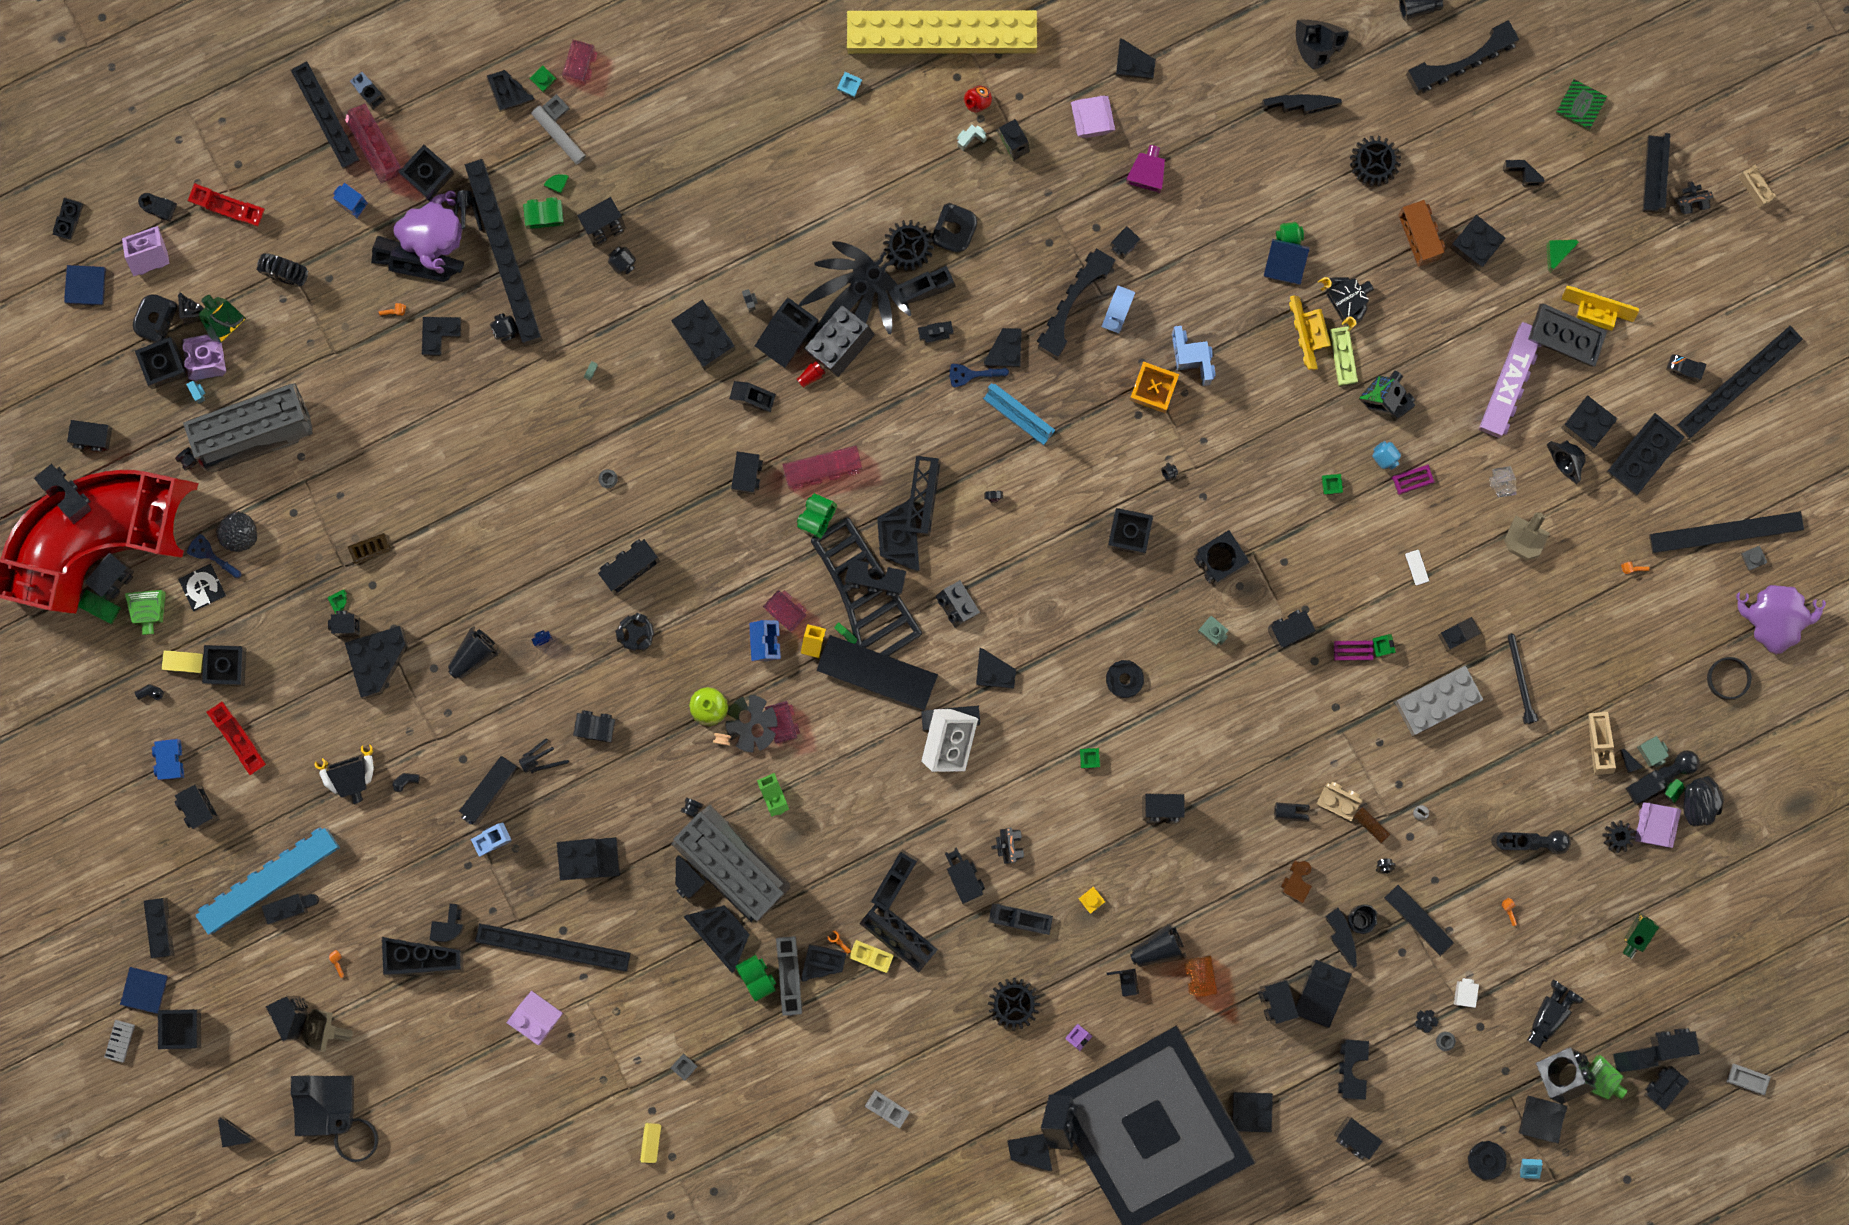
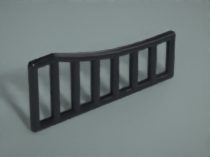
M844 517L827 528L821 539L817 537L811 538V544L825 564L841 595L853 636L857 639L856 645L867 648L906 622L909 624L913 631L912 633L880 652L890 656L920 637L922 631L899 595L891 597L893 600L857 622L854 610L884 591H879L878 593L868 592L851 603L847 592L853 588L848 587L849 584L844 585L839 576L848 570L850 559L835 568L830 558L856 542L862 552L851 559L862 561L866 558L872 566L868 570L870 577L877 574L879 579H882L886 574L851 519ZM846 526L851 536L825 551L820 542ZM894 607H898L903 615L902 617L864 641L861 640L859 631L861 628Z

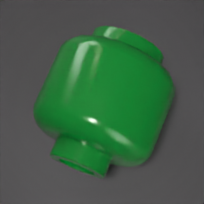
M1297 222L1282 223L1279 226V230L1276 231V240L1300 245L1301 241H1304L1303 226H1299Z

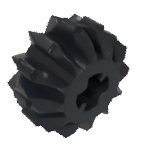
M1619 820L1617 825L1613 821L1611 822V827H1605V830L1609 833H1603L1602 837H1608V840L1603 843L1604 845L1610 843L1609 851L1615 847V853H1620L1621 849L1623 852H1627V846L1633 847L1629 840H1636V837L1630 836L1635 830H1627L1630 826L1629 823L1623 826V821ZM1621 833L1623 839L1617 841L1615 834Z

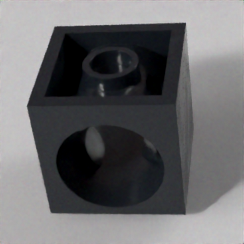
M1230 530L1197 549L1194 553L1195 558H1193L1197 566L1204 569V577L1209 584L1213 583L1214 586L1242 570L1250 563ZM1214 547L1227 549L1233 557L1230 564L1232 568L1224 572L1211 568L1207 561L1210 555L1208 551Z
M1572 1047L1536 1062L1550 1099L1560 1104L1597 1089L1595 1086L1596 1078L1587 1066L1589 1065L1587 1056ZM1568 1064L1575 1065L1577 1069L1575 1080L1568 1086L1561 1085L1559 1077L1562 1069Z

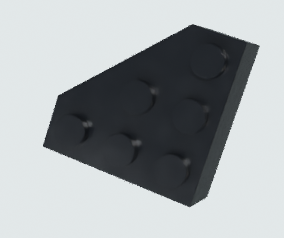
M401 626L345 642L362 699L383 694L400 659L406 652L408 643L404 629Z

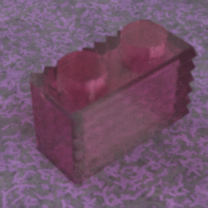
M572 39L562 73L563 79L584 85L586 80H590L592 75L591 63H595L598 53L595 51L594 45Z
M777 590L763 608L788 631L793 633L806 619L807 615L805 612L807 610L799 603L795 605L791 601L793 597L785 590L783 592Z
M785 701L765 707V710L772 707L777 717V727H770L771 731L776 733L774 737L775 745L798 739L797 734H800L798 723H793L792 716L795 715L792 704L788 705V702Z

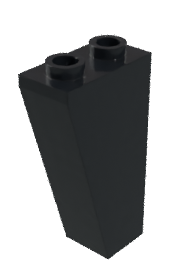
M500 756L459 810L463 814L461 818L472 825L473 823L480 824L519 767L505 757Z

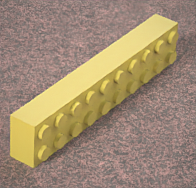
M847 11L848 54L1036 53L1037 11Z

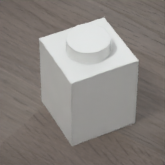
M1465 978L1462 979V982L1457 981L1454 1005L1476 1008L1479 984H1474V980Z

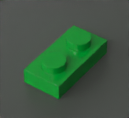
M88 590L84 592L78 603L79 608L110 624H113L121 607Z

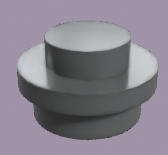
M606 469L599 474L598 480L602 487L610 489L617 484L618 477L613 470Z
M1441 1032L1436 1038V1045L1440 1050L1449 1051L1455 1046V1037L1450 1032Z

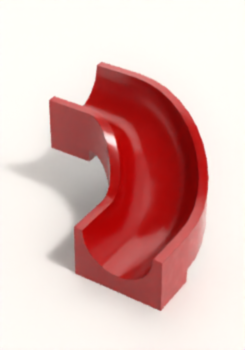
M113 470L91 474L73 480L79 488L76 491L79 495L83 493L89 499L90 503L88 505L92 509L75 524L58 507V504L65 498V492H58L51 498L45 495L20 518L5 543L0 558V598L50 611L76 614L86 571L94 562L107 556L109 553L113 554L139 549L160 555L182 558L184 550L177 546L174 539V519L182 499L189 492L197 490L199 483L138 470Z

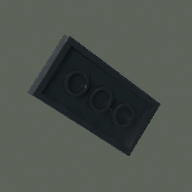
M1543 303L1539 305L1528 340L1588 366L1595 367L1607 331Z
M1654 413L1607 470V473L1637 496L1685 436Z

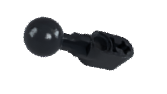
M1684 750L1676 756L1673 765L1654 770L1625 789L1636 805L1665 788L1680 773L1684 775L1695 773L1700 766V759L1695 752Z
M1555 830L1548 836H1540L1538 833L1497 832L1492 836L1491 843L1494 848L1500 850L1537 851L1539 848H1548L1551 853L1561 855L1569 850L1571 839L1562 830ZM1520 836H1522L1525 841L1524 845L1521 847L1518 845V838ZM1499 839H1510V843H1499Z

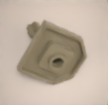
M1536 512L1530 522L1515 516L1504 539L1509 552L1526 561L1540 556L1550 534L1540 528L1545 520L1543 513Z
M312 1009L306 1017L302 1037L305 1047L325 1052L328 1039L351 1041L353 1031L331 1025L333 1013Z

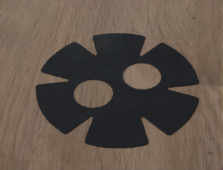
M750 695L749 706L744 697H741L730 706L727 712L729 716L736 719L726 721L727 734L731 736L730 740L740 736L736 747L746 752L754 751V741L759 751L765 749L771 744L776 735L775 732L767 728L777 727L775 711L770 707L763 712L767 701L759 696ZM748 710L751 713L749 723L744 724L740 721L739 714L741 711ZM760 724L763 727L764 732L761 737L753 736L751 732L753 725Z

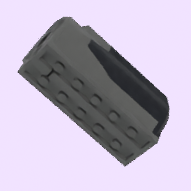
M296 383L282 386L183 423L194 458L198 461L201 468L207 472H218L296 444L300 439L313 434L311 419Z
M711 805L700 811L673 839L674 841L671 845L750 923H758L790 890V882Z

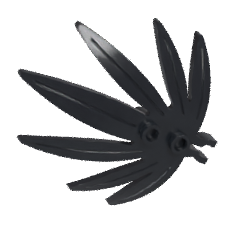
M832 241V245L838 251L855 260L828 258L816 261L814 265L835 270L852 269L853 272L823 283L799 302V306L807 305L838 291L850 283L828 307L819 321L811 340L841 306L850 311L862 295L863 298L856 310L855 316L866 324L875 292L878 293V307L881 319L887 333L891 335L892 312L886 290H888L896 305L905 314L911 316L909 305L901 304L894 289L898 284L885 272L887 266L892 265L895 261L890 258L889 261L879 266L883 262L884 256L887 255L885 251L880 254L878 259L873 261L869 255L854 245L841 241Z

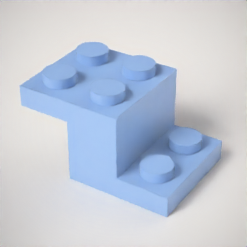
M1175 326L1172 331L1177 370L1200 367L1202 386L1210 385L1215 376V367L1210 363L1211 358H1213L1212 347L1208 346L1207 341L1186 344V330L1183 331L1182 326Z

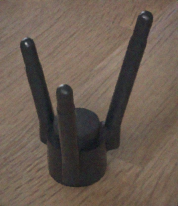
M458 191L457 198H455L454 213L457 217L458 209L461 208V228L465 229L466 209L472 205L478 228L482 231L483 228L475 197H472L471 191Z
M546 738L529 752L523 754V758L519 759V763L525 773L530 771L533 774L540 770L568 764L569 760L536 767L539 765L537 759L554 750V747H550L536 756L533 754L548 742Z

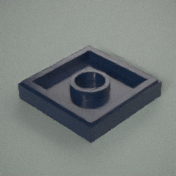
M1272 239L1263 276L1301 285L1310 247Z
M67 265L64 303L104 305L106 268Z
M129 967L120 1005L158 1014L168 975Z

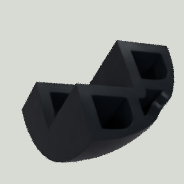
M1297 20L1296 41L1299 52L1305 63L1312 69H1318L1330 62L1329 58L1334 52L1341 51L1349 34L1348 30L1326 22Z

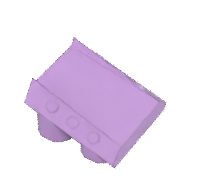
M1108 96L1071 102L1078 137L1089 138L1106 135L1115 131Z
M209 335L183 339L184 364L190 380L197 381L215 376L223 377L226 373L222 342L211 340Z
M1643 803L1642 808L1639 810L1640 819L1635 833V841L1673 848L1681 809Z

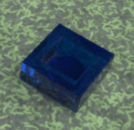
M542 630L534 634L535 638L531 639L537 648L553 640V637L549 631L545 632Z

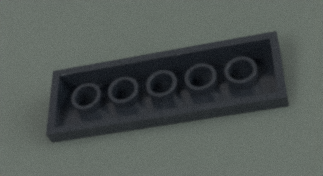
M832 635L828 637L816 670L925 710L938 677L936 673Z

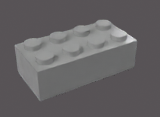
M1464 666L1395 701V704L1411 735L1414 736L1482 701L1483 698L1467 667Z

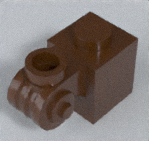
M1294 860L1289 869L1292 871L1289 878L1285 877L1280 886L1283 888L1281 893L1302 904L1312 888L1311 885L1302 880V875L1310 874L1312 868L1310 863L1306 861L1299 862Z

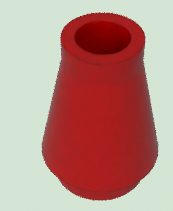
M817 361L815 363L811 362L797 378V381L804 388L823 378L826 372Z

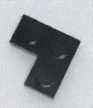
M423 317L422 355L442 356V337H461L462 318Z

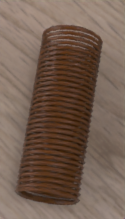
M1363 807L1354 815V818L1380 844L1390 836V833Z

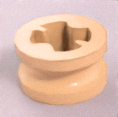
M714 733L716 739L713 740V743L730 746V735Z

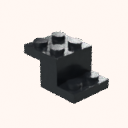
M617 837L556 842L560 881L620 876Z

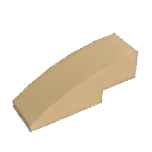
M1608 712L1589 713V732L1594 774H1614L1616 769L1613 754L1614 745Z

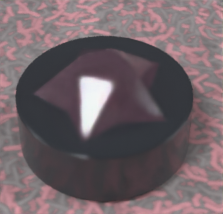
M986 491L984 493V500H988L991 503H997L999 500L1004 499L1002 491Z

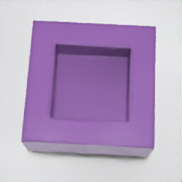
M1077 1024L1065 1039L1080 1051L1092 1036Z

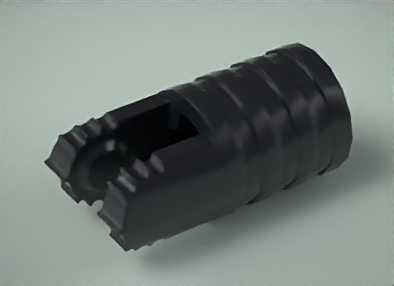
M1276 802L1274 819L1309 822V815L1297 814L1295 812H1308L1310 806L1306 804Z

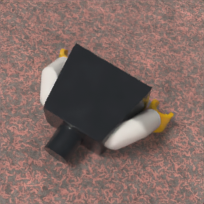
M370 744L369 752H364V747L361 746V752L364 757L359 755L330 765L322 758V767H319L318 762L314 763L315 767L320 770L324 786L333 793L339 794L340 797L350 796L352 804L363 801L361 791L367 789V784L372 779L374 766L371 755L373 748Z

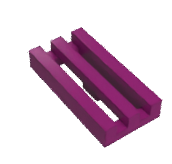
M1429 465L1392 477L1398 495L1435 482ZM1424 470H1426L1427 472L1426 474L1402 482H1398V479ZM1429 477L1428 481L1401 490L1403 485Z
M1334 641V661L1373 660V641ZM1338 645H1368V648L1338 649ZM1368 652V656H1338V653Z

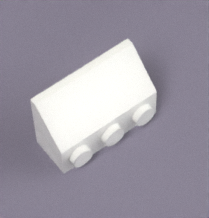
M934 709L922 762L932 772L965 771L978 719L952 709Z

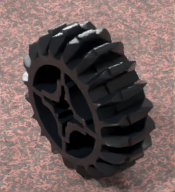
M1370 136L1369 141L1363 138V144L1358 142L1356 144L1357 148L1352 150L1355 155L1350 156V160L1354 161L1350 163V167H1356L1352 174L1359 173L1356 179L1364 178V185L1367 183V180L1370 181V187H1373L1374 182L1380 187L1381 180L1385 185L1388 184V179L1393 180L1395 178L1393 174H1398L1399 170L1397 168L1401 166V163L1397 162L1401 159V156L1395 155L1399 149H1392L1394 146L1393 142L1389 145L1386 144L1388 138H1385L1383 142L1381 141V136H1378L1376 141L1373 136ZM1375 147L1380 148L1382 150L1376 153L1372 150H1368V148ZM1361 153L1365 155L1364 158L1368 162L1365 168L1361 165ZM1386 154L1390 159L1389 170L1385 167L1386 164L1383 161ZM1380 157L1378 163L1376 162L1375 164L1371 165L1372 160H1375L1376 158L1378 159ZM1371 170H1377L1380 173L1382 172L1383 174L1372 175L1369 172Z
M903 220L901 227L898 223H895L896 230L891 227L889 228V232L892 235L885 234V238L889 241H883V245L888 246L883 251L889 253L886 256L887 260L893 258L895 261L892 266L898 263V270L904 265V271H908V266H911L912 271H915L916 264L921 269V261L927 264L928 259L926 257H932V253L929 251L934 250V246L928 244H932L934 239L928 238L931 236L930 231L924 233L926 226L919 229L920 222L912 226V220H909V225H906L905 220ZM904 232H914L919 236L910 238ZM899 235L902 243L897 247L898 249L893 250V242ZM905 240L909 244L912 243V251L908 247L905 249ZM923 241L925 245L924 250L918 256L915 248ZM908 254L913 259L906 260L897 255Z
M264 253L260 256L256 268L262 275L296 287L304 285L309 272L303 265L269 253Z
M1013 978V984L1009 983V979H1005L1006 986L999 982L998 985L1001 989L993 988V991L997 993L996 996L993 994L989 995L990 998L994 999V1002H988V1005H994V1009H990L989 1013L996 1012L997 1015L993 1016L992 1019L995 1020L999 1017L1001 1019L997 1023L999 1026L1003 1021L1006 1022L1005 1029H1008L1009 1024H1012V1030L1016 1029L1015 1024H1019V1028L1023 1029V1022L1027 1026L1030 1025L1027 1020L1028 1018L1035 1021L1036 1018L1032 1016L1033 1012L1039 1014V1011L1034 1009V1006H1040V1003H1034V999H1038L1039 995H1032L1036 991L1035 988L1030 991L1028 990L1031 983L1028 982L1025 987L1023 986L1024 979H1021L1019 984H1016V978ZM1009 988L1021 989L1015 997H1010L1004 993ZM1026 993L1030 999L1029 1011L1021 1004V1000ZM1019 996H1021L1018 1000L1019 1003L1017 1004H1020L1019 1007L1022 1009V1011L1019 1008L1014 1007L1008 1013V1010L1010 1009L1009 1005L1011 1004H1009V1001L1006 999V997L1014 1001ZM999 997L1007 1003V1009L1003 1015L998 1009ZM1013 1011H1019L1025 1016L1020 1020L1007 1019Z

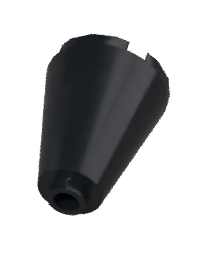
M473 626L469 629L449 663L448 672L455 679H463L501 653L500 649H495L493 647L495 642L482 630L478 629L475 631Z
M1173 923L1165 925L1132 949L1133 953L1130 956L1134 965L1138 964L1139 967L1187 958L1186 952L1182 953L1181 951L1184 945L1175 927L1172 928Z

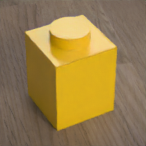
M807 624L800 654L819 658L826 629Z

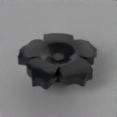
M1422 1010L1417 1012L1416 1018L1419 1020L1414 1022L1415 1027L1423 1028L1424 1033H1429L1433 1029L1432 1026L1436 1027L1439 1023L1437 1018L1433 1017L1435 1012L1432 1010H1426L1425 1013Z

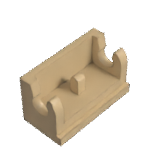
M1755 164L1750 169L1742 172L1738 177L1760 208L1776 198V195L1771 191Z

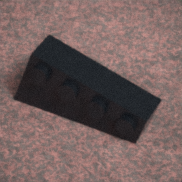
M382 937L383 975L386 978L464 973L463 953L460 950Z

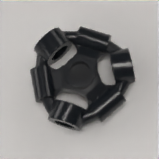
M643 614L628 615L620 622L618 629L615 630L617 642H620L628 650L634 652L636 650L645 651L653 644V624L649 622L648 616ZM636 620L645 623V625L638 627L633 624V621ZM623 629H627L629 632V639L626 641ZM644 635L648 637L639 645L637 644V640Z

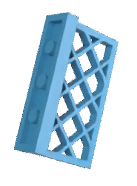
M992 383L989 385L983 400L1044 446L1055 432V429L999 386Z

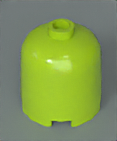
M701 688L690 699V713L694 720L701 725L715 726L727 715V700L715 688Z

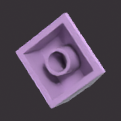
M158 226L122 238L125 259L133 276L142 275L150 270L162 268L170 264Z
M531 991L517 1007L507 1023L537 1045H541L563 1013Z

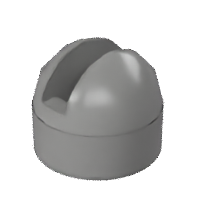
M1419 805L1414 809L1413 816L1418 821L1426 820L1429 816V810L1426 806ZM1420 809L1421 811L1426 813V816L1424 817L1422 814L1417 812V810Z

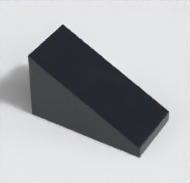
M1625 749L1620 750L1628 773L1643 768Z

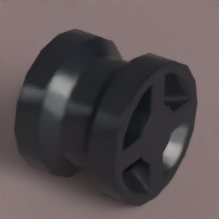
M190 447L181 451L175 458L177 462L183 465L182 468L185 471L198 463Z
M686 797L685 806L681 808L680 812L695 817L704 804Z

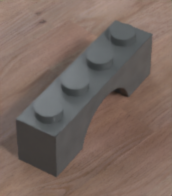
M796 936L776 938L782 1016L803 1014Z

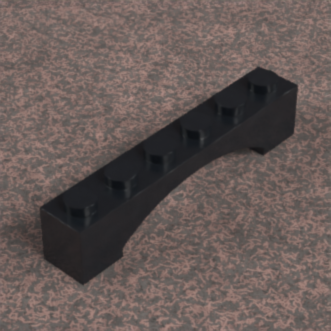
M1507 20L1493 27L1490 31L1491 37L1478 51L1463 60L1437 66L1426 65L1423 62L1409 69L1406 76L1415 93L1422 92V94H1425L1433 89L1432 86L1436 84L1441 86L1447 83L1450 77L1454 75L1459 77L1466 73V69L1470 67L1475 69L1483 64L1482 61L1486 59L1491 61L1500 56V52L1504 50L1509 52L1515 49L1519 38L1510 21Z
M1097 248L1094 253L1090 251L1085 259L1087 262L1085 268H1080L1075 276L1078 280L1075 285L1070 284L1066 291V294H1068L1066 300L1060 301L1056 308L1058 310L1055 317L1051 316L1046 325L1049 327L1047 332H1042L1037 340L1039 343L1038 349L1058 360L1067 345V340L1064 339V329L1073 303L1090 284L1100 278L1106 279L1115 264L1116 259Z

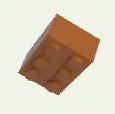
M1425 200L1402 207L1398 214L1418 267L1440 260L1446 249L1443 240L1438 237L1437 232H1439L1437 223L1431 219V207L1425 203Z

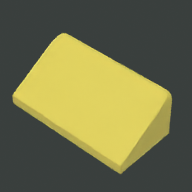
M648 1122L645 1124L641 1162L656 1163L661 1131L660 1124Z

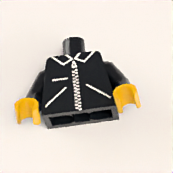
M1324 277L1318 281V283H1323L1324 287L1321 288V291L1326 290L1325 294L1343 321L1342 325L1344 323L1349 325L1347 331H1350L1363 320L1368 310L1367 304L1369 302L1366 295L1374 290L1369 280L1359 285L1356 279L1351 280L1349 277Z

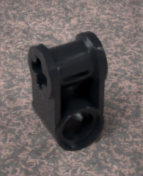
M143 193L138 199V204L143 211L171 222L177 203L150 193ZM150 200V201L152 202V204H151V205L148 204V205L146 206V205L144 204V202H145V201L148 202V201Z

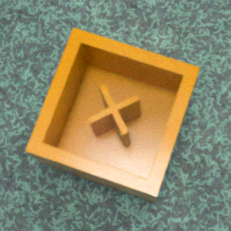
M1143 362L1129 401L1166 413L1179 374Z

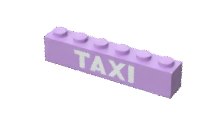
M1524 322L1519 325L1478 430L1498 438L1503 434H1507L1510 427L1508 420L1510 416H1514L1517 409L1514 406L1517 399H1521L1524 389L1521 387L1523 382L1528 381L1531 374L1528 369L1530 364L1534 365L1538 354L1535 353L1537 347L1542 346L1528 340L1532 325Z

